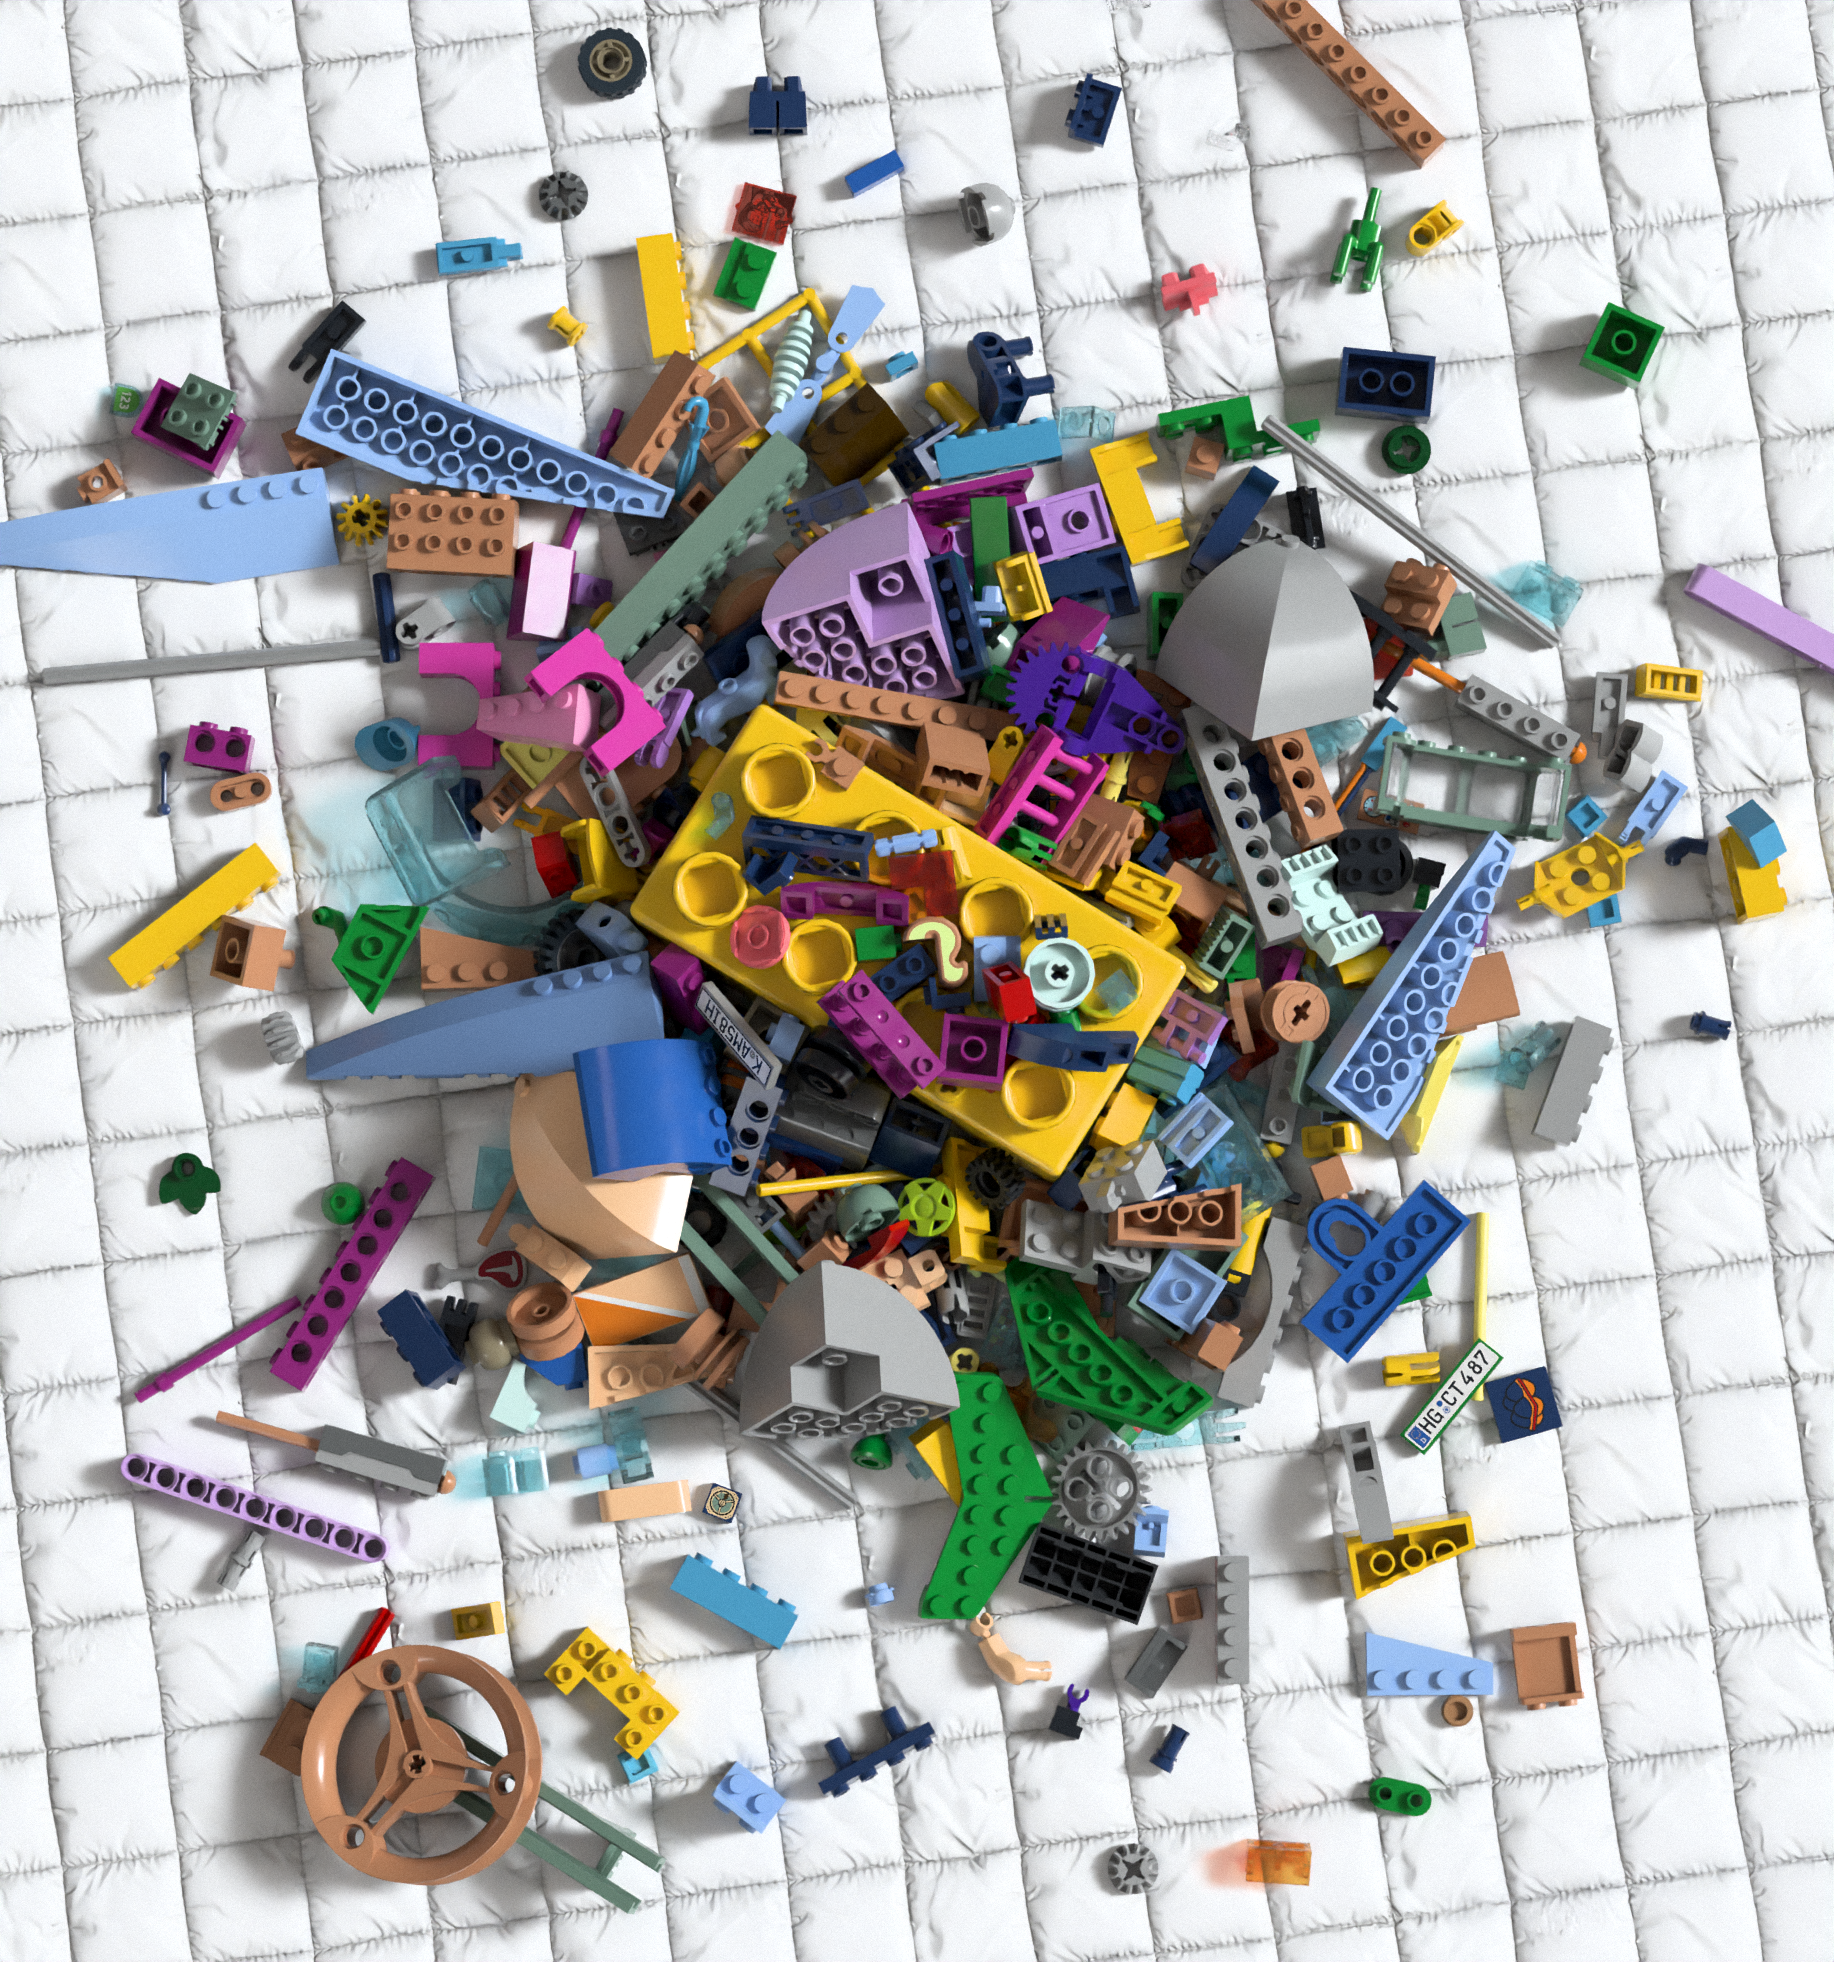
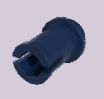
M1705 1011L1700 1013L1694 1012L1689 1029L1693 1030L1696 1035L1704 1033L1726 1041L1730 1033L1728 1028H1731L1732 1022L1708 1016Z

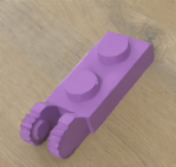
M672 688L654 705L663 716V723L666 728L635 751L634 762H636V765L644 767L648 765L650 760L653 768L664 767L665 761L669 757L668 748H671L694 697L689 689Z

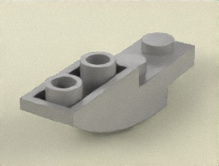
M1370 1421L1339 1426V1434L1362 1544L1392 1540L1394 1536L1387 1496Z

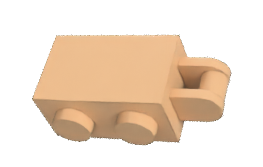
M514 1224L509 1229L510 1239L517 1244L515 1250L528 1262L558 1283L566 1286L571 1292L576 1290L592 1268L579 1255L534 1224L530 1229L522 1224Z

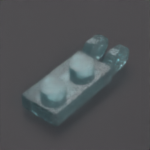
M1321 958L1318 964L1327 983L1319 986L1314 970L1309 964L1302 966L1301 972L1305 982H1310L1319 987L1327 997L1330 1014L1326 1030L1333 1042L1354 1009L1339 978H1336L1333 967H1328Z

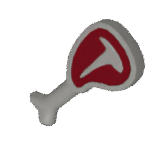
M509 1246L491 1251L474 1267L448 1269L441 1263H437L435 1267L437 1277L433 1284L441 1290L449 1283L456 1281H490L501 1290L515 1292L520 1290L527 1281V1261L515 1250L516 1247Z

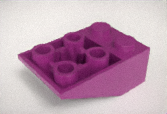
M1062 596L1052 606L1053 611L1045 613L1017 642L1005 669L1021 672V668L1016 661L1020 659L1028 663L1029 659L1026 654L1028 650L1035 656H1038L1039 644L1043 646L1046 652H1049L1051 641L1055 642L1059 651L1065 641L1068 642L1069 647L1076 648L1079 645L1081 649L1093 653L1110 615ZM1067 656L1063 659L1061 665L1066 670H1074L1079 664V659L1075 656ZM1058 685L1056 689L1050 688L1056 694H1061L1070 699L1072 695H1067L1063 692L1062 685Z

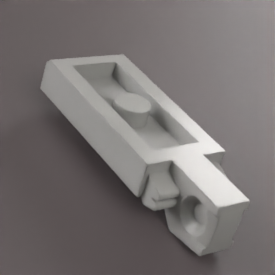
M1596 672L1591 734L1592 742H1599L1598 759H1607L1609 753L1613 750L1617 731L1625 721L1628 674Z

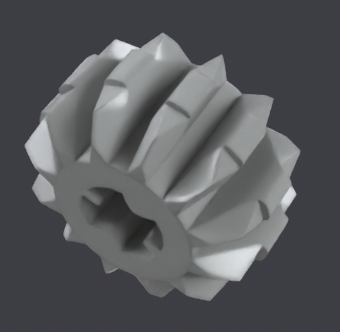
M275 1012L262 1019L261 1029L270 1055L275 1063L278 1065L289 1064L303 1057L304 1047L295 1021L289 1012Z

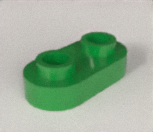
M1390 1777L1376 1778L1368 1789L1369 1799L1376 1807L1411 1816L1425 1814L1432 1803L1431 1794L1424 1786ZM1384 1787L1389 1788L1391 1791V1795L1387 1799H1382L1379 1795L1380 1790ZM1415 1794L1420 1795L1422 1799L1418 1806H1412L1410 1803L1411 1797Z

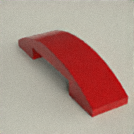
M908 1219L890 1225L868 1236L867 1238L872 1249L849 1261L846 1259L841 1265L860 1270L883 1259L903 1239L910 1226Z

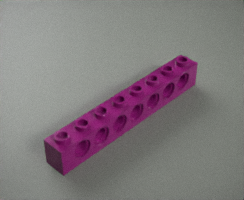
M403 1157L399 1161L393 1160L384 1175L388 1177L386 1183L382 1188L377 1186L368 1200V1203L372 1204L366 1215L361 1213L352 1226V1230L355 1231L349 1242L346 1240L342 1242L335 1254L339 1258L333 1269L327 1267L319 1280L322 1287L317 1295L311 1294L302 1308L306 1312L300 1322L296 1320L293 1322L286 1333V1337L289 1338L287 1344L283 1349L278 1347L269 1361L273 1365L269 1372L300 1391L305 1392L436 1179V1177ZM397 1184H405L408 1188V1195L402 1201H396L392 1197V1189ZM382 1210L389 1211L392 1217L391 1223L385 1228L378 1227L375 1221L376 1215ZM371 1237L375 1242V1248L372 1253L364 1255L359 1250V1243L363 1238ZM348 1264H355L359 1271L358 1276L355 1280L348 1282L343 1277V1269ZM337 1290L342 1296V1302L337 1308H330L326 1303V1297L331 1291ZM317 1317L322 1318L325 1322V1330L320 1335H314L310 1331V1323ZM299 1344L306 1345L309 1350V1356L303 1362L296 1361L293 1356V1351Z

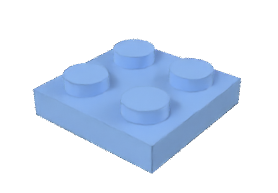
M1171 1249L1139 1301L1189 1334L1194 1335L1227 1281L1178 1249Z

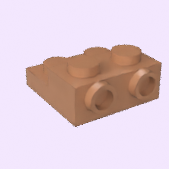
M1407 558L1406 562L1396 560L1384 584L1388 593L1380 610L1394 619L1393 621L1406 631L1409 629L1412 632L1432 636L1457 587V583L1449 568L1440 563H1434L1432 567H1427L1414 558Z

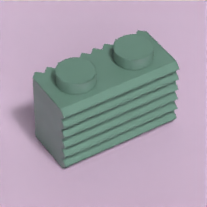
M1226 905L1221 906L1222 911H1218L1219 916L1214 917L1215 921L1211 922L1212 926L1208 927V932L1204 933L1205 937L1201 938L1202 942L1198 943V948H1194L1195 953L1191 954L1192 959L1199 967L1223 980L1256 928L1249 919Z

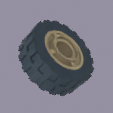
M612 27L605 30H597L592 36L589 35L584 45L582 44L580 47L581 52L577 59L579 73L591 92L594 91L597 96L601 98L602 96L607 97V99L611 100L613 98L622 99L628 94H633L634 90L642 85V80L646 77L647 60L641 44L631 33H626L620 28L612 29ZM610 58L620 59L618 67L612 70L606 69L605 63Z

